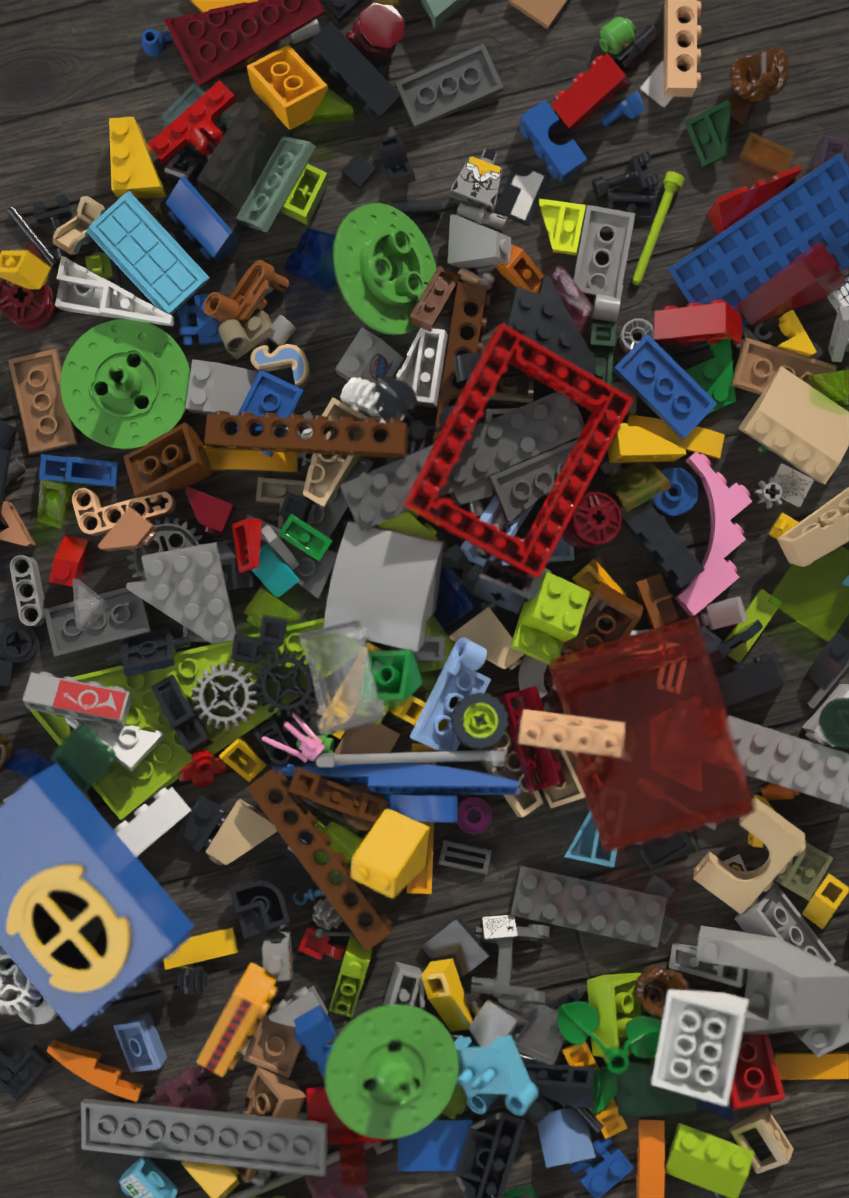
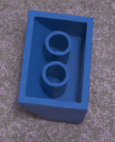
M183 176L166 201V205L170 210L167 214L176 225L180 222L185 227L183 233L192 243L195 240L201 246L199 251L208 261L212 258L218 264L239 246L233 231Z

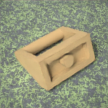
M768 1107L757 1110L729 1129L739 1146L753 1151L742 1132L756 1127L772 1152L771 1156L761 1162L754 1152L751 1166L756 1174L789 1163L794 1149Z

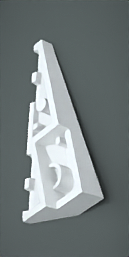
M61 256L57 280L60 283L55 306L60 310L173 326V316L70 261L68 258Z

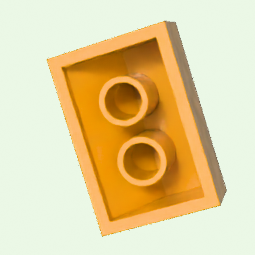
M289 45L247 66L252 90L289 130L311 119L328 90L325 82Z

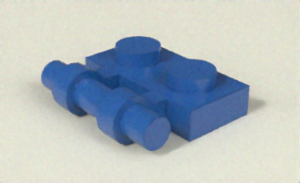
M209 294L194 295L195 305L189 306L187 300L176 310L177 315L180 316L181 328H179V337H182L184 347L192 346V337L199 336L201 346L223 343L218 331L219 326L223 322L208 316L204 312V303ZM189 315H196L198 327L190 326Z
M603 1137L601 1140L597 1139L592 1143L595 1158L599 1154L603 1157L594 1166L590 1164L594 1158L573 1162L569 1166L574 1174H577L581 1169L585 1170V1173L579 1179L594 1198H600L634 1169L633 1164L618 1146L610 1152L607 1148L613 1143L610 1137L607 1139Z

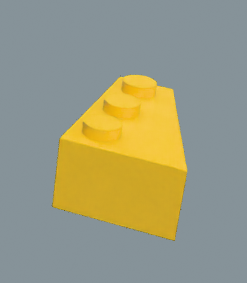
M109 118L111 185L116 197L119 199L128 191L136 199L167 197L141 128L135 118Z

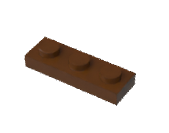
M438 266L411 312L408 323L431 332L454 293L458 282H460L461 275Z

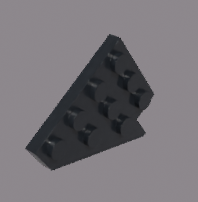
M545 275L541 278L538 294L516 287L506 326L594 376L597 363L549 277Z

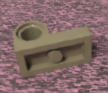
M263 310L244 324L235 319H230L223 322L218 328L226 350L236 359H239L275 332L268 314Z

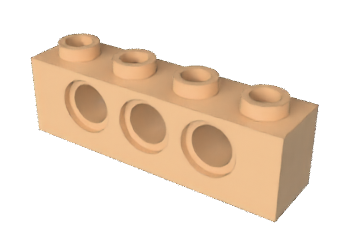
M664 1V96L693 97L696 88H700L701 74L697 73V64H700L701 49H697V41L701 37V25H697V17H700L701 1ZM678 18H685L688 23H680ZM683 41L688 47L682 48L677 42ZM683 65L688 71L682 72L677 66Z
M524 709L521 719L519 744L621 757L625 723Z

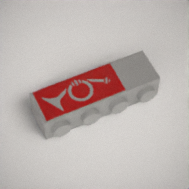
M31 672L23 702L27 709L124 728L132 699L130 692H127L122 687L113 686L112 688H107L93 681H89L87 684L78 682L73 677L66 676L62 679L54 677L53 674L48 672H39V674Z

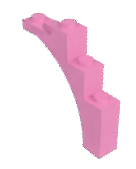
M697 451L685 461L701 479L705 488L710 508L711 530L707 551L701 564L705 570L691 580L674 597L689 616H695L739 578L736 574L738 571L736 566L730 560L725 561L724 558L746 539L743 536V529L736 522L732 523L730 520L752 502L749 498L751 496L750 492L743 485L739 486L735 483L728 488L726 486V479L719 472L715 473L710 467L711 462L709 459Z

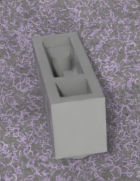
M672 944L670 969L737 987H742L746 984L748 969L697 961V946Z

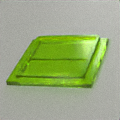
M839 546L808 566L801 567L791 564L768 599V602L796 620L797 623L802 624L823 640L829 642L849 614V586L842 585L845 578L849 575V551Z

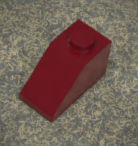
M186 487L185 492L198 522L205 526L204 531L216 536L218 532L225 534L236 507L233 504Z

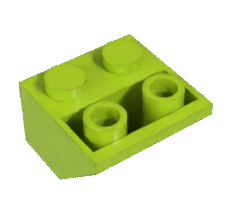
M306 163L279 212L308 225L329 183L327 173Z

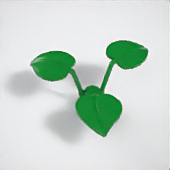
M574 1002L559 1007L557 1023L564 1038L573 1044L580 1045L586 1041L589 1035L604 1052V1061L607 1066H602L600 1070L595 1068L599 1089L595 1108H589L593 1115L602 1111L615 1097L619 1088V1079L616 1073H622L628 1067L626 1056L629 1055V1045L633 1054L641 1058H649L657 1054L663 1021L651 1016H639L629 1021L625 1027V1034L629 1040L624 1043V1048L621 1050L617 1046L607 1048L592 1032L599 1024L598 1012L592 1005L586 1002Z

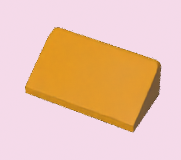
M592 559L572 578L579 587L590 591L589 598H591L600 582L626 596L621 587L595 559Z

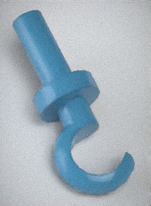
M312 888L308 890V893H304V901L299 902L296 899L297 893H294L293 901L297 905H304L308 899L314 901L316 897L325 894L321 889L315 891Z

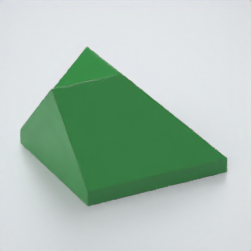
M412 650L370 651L361 700L398 708L423 684L414 652Z

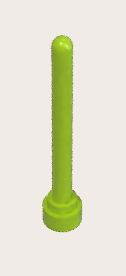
M666 172L663 180L665 192L632 278L634 285H639L643 279L675 192H678V189L682 188L685 177L679 173Z

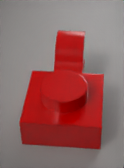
M308 926L298 950L320 960L324 953L340 960L345 947L330 943L331 936L317 938L315 936L317 929Z

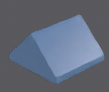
M150 1011L113 1026L130 1072L155 1070L162 1067L167 1056Z
M574 1108L549 1112L537 1125L546 1168L595 1158L588 1123Z

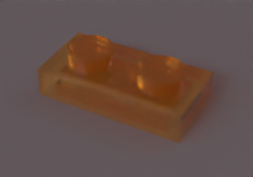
M751 132L739 157L779 174L787 171L795 152Z

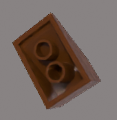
M186 422L150 441L147 445L139 447L123 456L133 492L137 498L193 485L213 474L200 434Z
M600 582L586 604L577 636L564 642L562 652L602 675L640 620L643 606Z

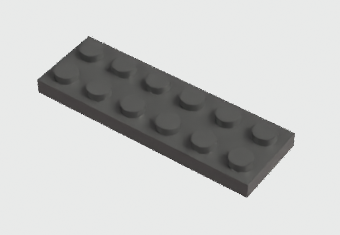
M521 865L511 915L658 948L667 897Z

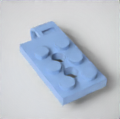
M461 638L456 642L410 735L411 738L440 752L457 751L460 742L456 739L455 733L453 734V727L451 725L452 712L455 707L450 708L449 701L454 696H457L458 702H460L470 694L485 693L491 679L474 671L478 670L486 660L487 651L484 647L466 638ZM442 719H446V727L443 730L439 731V722Z

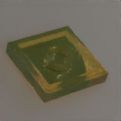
M637 462L605 480L609 490L627 511L671 488L669 480L652 462Z

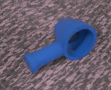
M147 29L141 37V46L147 55L158 56L164 52L166 42L173 40V37L169 30L160 33L153 29ZM149 37H155L153 41H147Z
M638 91L630 95L604 117L599 118L605 128H608L622 114L633 119L645 110Z

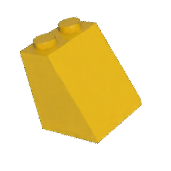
M389 808L385 809L352 857L350 878L394 898L425 868L430 827Z

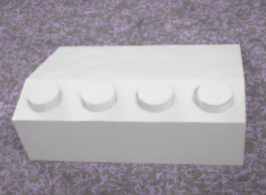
M668 990L651 1085L727 1106L749 1000L726 993Z

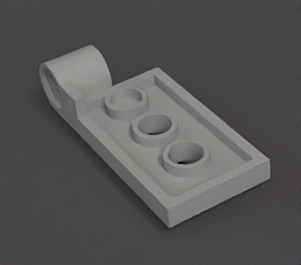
M591 205L586 207L571 292L595 296L591 315L592 319L615 323L617 321L635 213ZM603 228L610 229L613 232V238L609 241L602 240L600 230ZM603 252L608 255L609 261L606 265H599L596 262L595 256L597 253Z

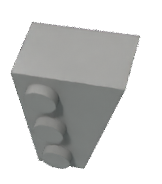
M395 962L382 1006L408 1005L424 1010V984L421 978V970L418 967ZM397 1040L390 1042L389 1045L395 1046Z
M849 1012L847 1024L795 1030L793 1032L817 1057H820L849 1042Z

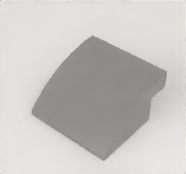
M349 521L340 544L331 578L324 629L418 652L424 645L426 622L436 611L444 542L375 526L360 532L356 522Z

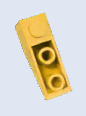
M453 958L430 962L421 975L428 999L451 1032L469 1029L473 1019Z

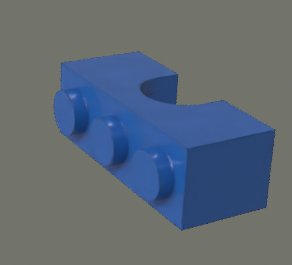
M543 100L521 115L519 129L526 139L529 138L534 144L533 149L536 155L546 161L550 175L554 179L557 177L560 183L584 168L587 158L574 139L565 145H556L550 141L548 134L557 128L559 118L547 101Z
M318 1005L294 1019L296 1031L293 1033L299 1045L304 1044L306 1046V1053L312 1062L316 1061L318 1063V1069L325 1079L326 1063L333 1044L326 1043L335 1038L336 1035L332 1021L321 1005Z

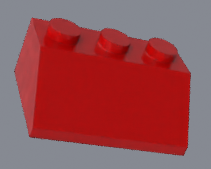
M326 1087L307 1088L308 1121L327 1123V1144L349 1145L352 1143L386 1141V1139L362 1135L348 1127L333 1109Z

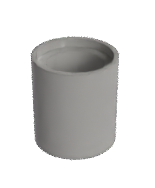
M279 315L272 323L275 332L268 338L279 347L284 345L296 331V327L285 317Z

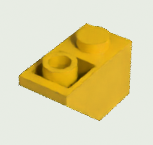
M828 874L802 915L821 929H824L849 894V887L833 875Z

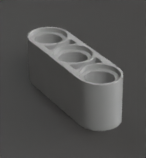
M18 555L11 560L10 572L19 618L27 626H40L46 622L43 610L46 609L38 564L31 557ZM26 560L29 568L26 573L22 574L19 566ZM30 584L33 587V594L27 598L24 594V589ZM32 609H36L38 612V618L34 622L29 619V612Z

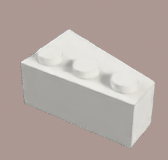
M164 787L154 796L156 800L149 807L144 804L134 812L136 818L130 823L125 820L114 829L136 858L191 812V809L173 788L167 790Z

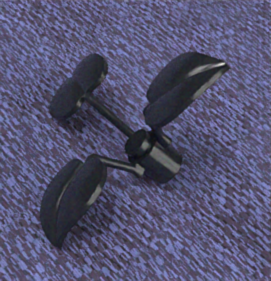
M382 377L376 380L375 394L376 392L379 393V397L375 403V408L378 414L386 420H399L404 414L409 422L407 426L409 428L408 435L411 437V446L407 456L415 452L416 440L424 439L429 431L441 432L455 405L445 408L440 414L439 424L441 427L427 426L419 419H412L408 413V410L413 409L417 404L416 393L410 385L390 377ZM481 418L477 419L474 427L482 424ZM388 458L386 465L402 458Z

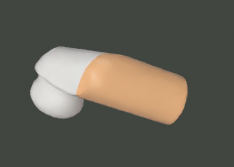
M464 267L458 272L461 275V281L487 286L486 290L492 287L491 284L495 281L494 277L487 272L482 275V278Z

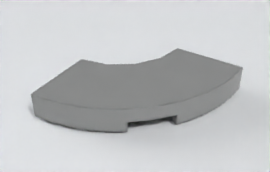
M524 655L519 669V690L537 686L540 698L548 694L544 686V672L548 664Z

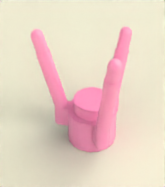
M292 710V716L309 737H304L289 723H285V727L303 742L299 747L302 752L265 736L262 737V741L299 757L305 763L308 759L314 762L325 749V746L321 744L323 741L312 732L294 710Z

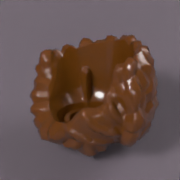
M769 48L764 52L758 51L757 54L752 56L746 55L745 58H735L729 75L733 91L742 98L752 102L763 101L768 97L777 95L784 88L789 74L787 70L789 66L787 53L784 52L783 48Z
M649 966L642 975L638 976L634 993L636 994V1000L643 1004L645 1012L650 1013L654 1018L663 1019L668 990L691 991V989L688 988L689 983L682 977L681 973L675 972L673 969L665 970L661 967Z

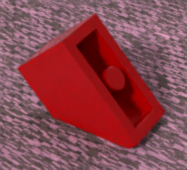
M64 536L53 560L49 582L80 588L90 540Z

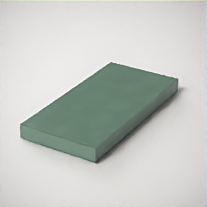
M282 136L237 215L236 221L241 225L267 233L316 146L309 141Z

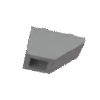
M305 986L293 993L294 997L287 1002L285 999H282L272 1005L273 1010L270 1011L268 1017L273 1022L295 1027L294 1019L318 1005H321L327 1015L328 1010L315 987L312 986L307 989Z

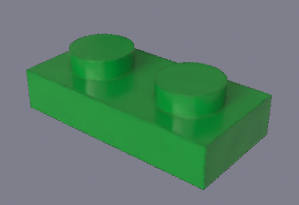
M293 514L289 516L278 533L280 537L321 562L333 543L332 539Z

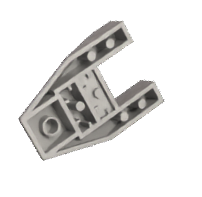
M701 926L698 938L697 961L748 969L745 999L749 1001L742 1035L771 1034L847 1024L849 1012V972L776 937Z

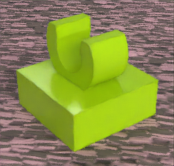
M106 253L85 256L86 266L90 272L106 280L114 279L110 259Z

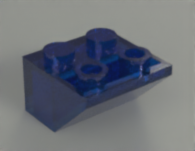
M308 228L301 236L295 251L289 256L284 270L312 287L330 293L338 281L334 265L336 235Z

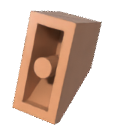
M129 507L99 543L98 547L105 551L142 548L144 544L147 546L155 538L156 534L154 532L157 527Z

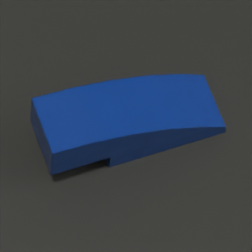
M41 455L38 481L115 487L118 462Z
M384 794V800L388 801L386 809L389 808L415 821L457 822V796Z

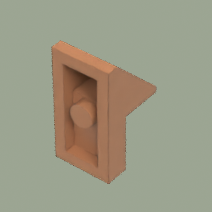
M3 502L0 520L9 528L0 532V540L31 548L35 547L36 544L13 503Z

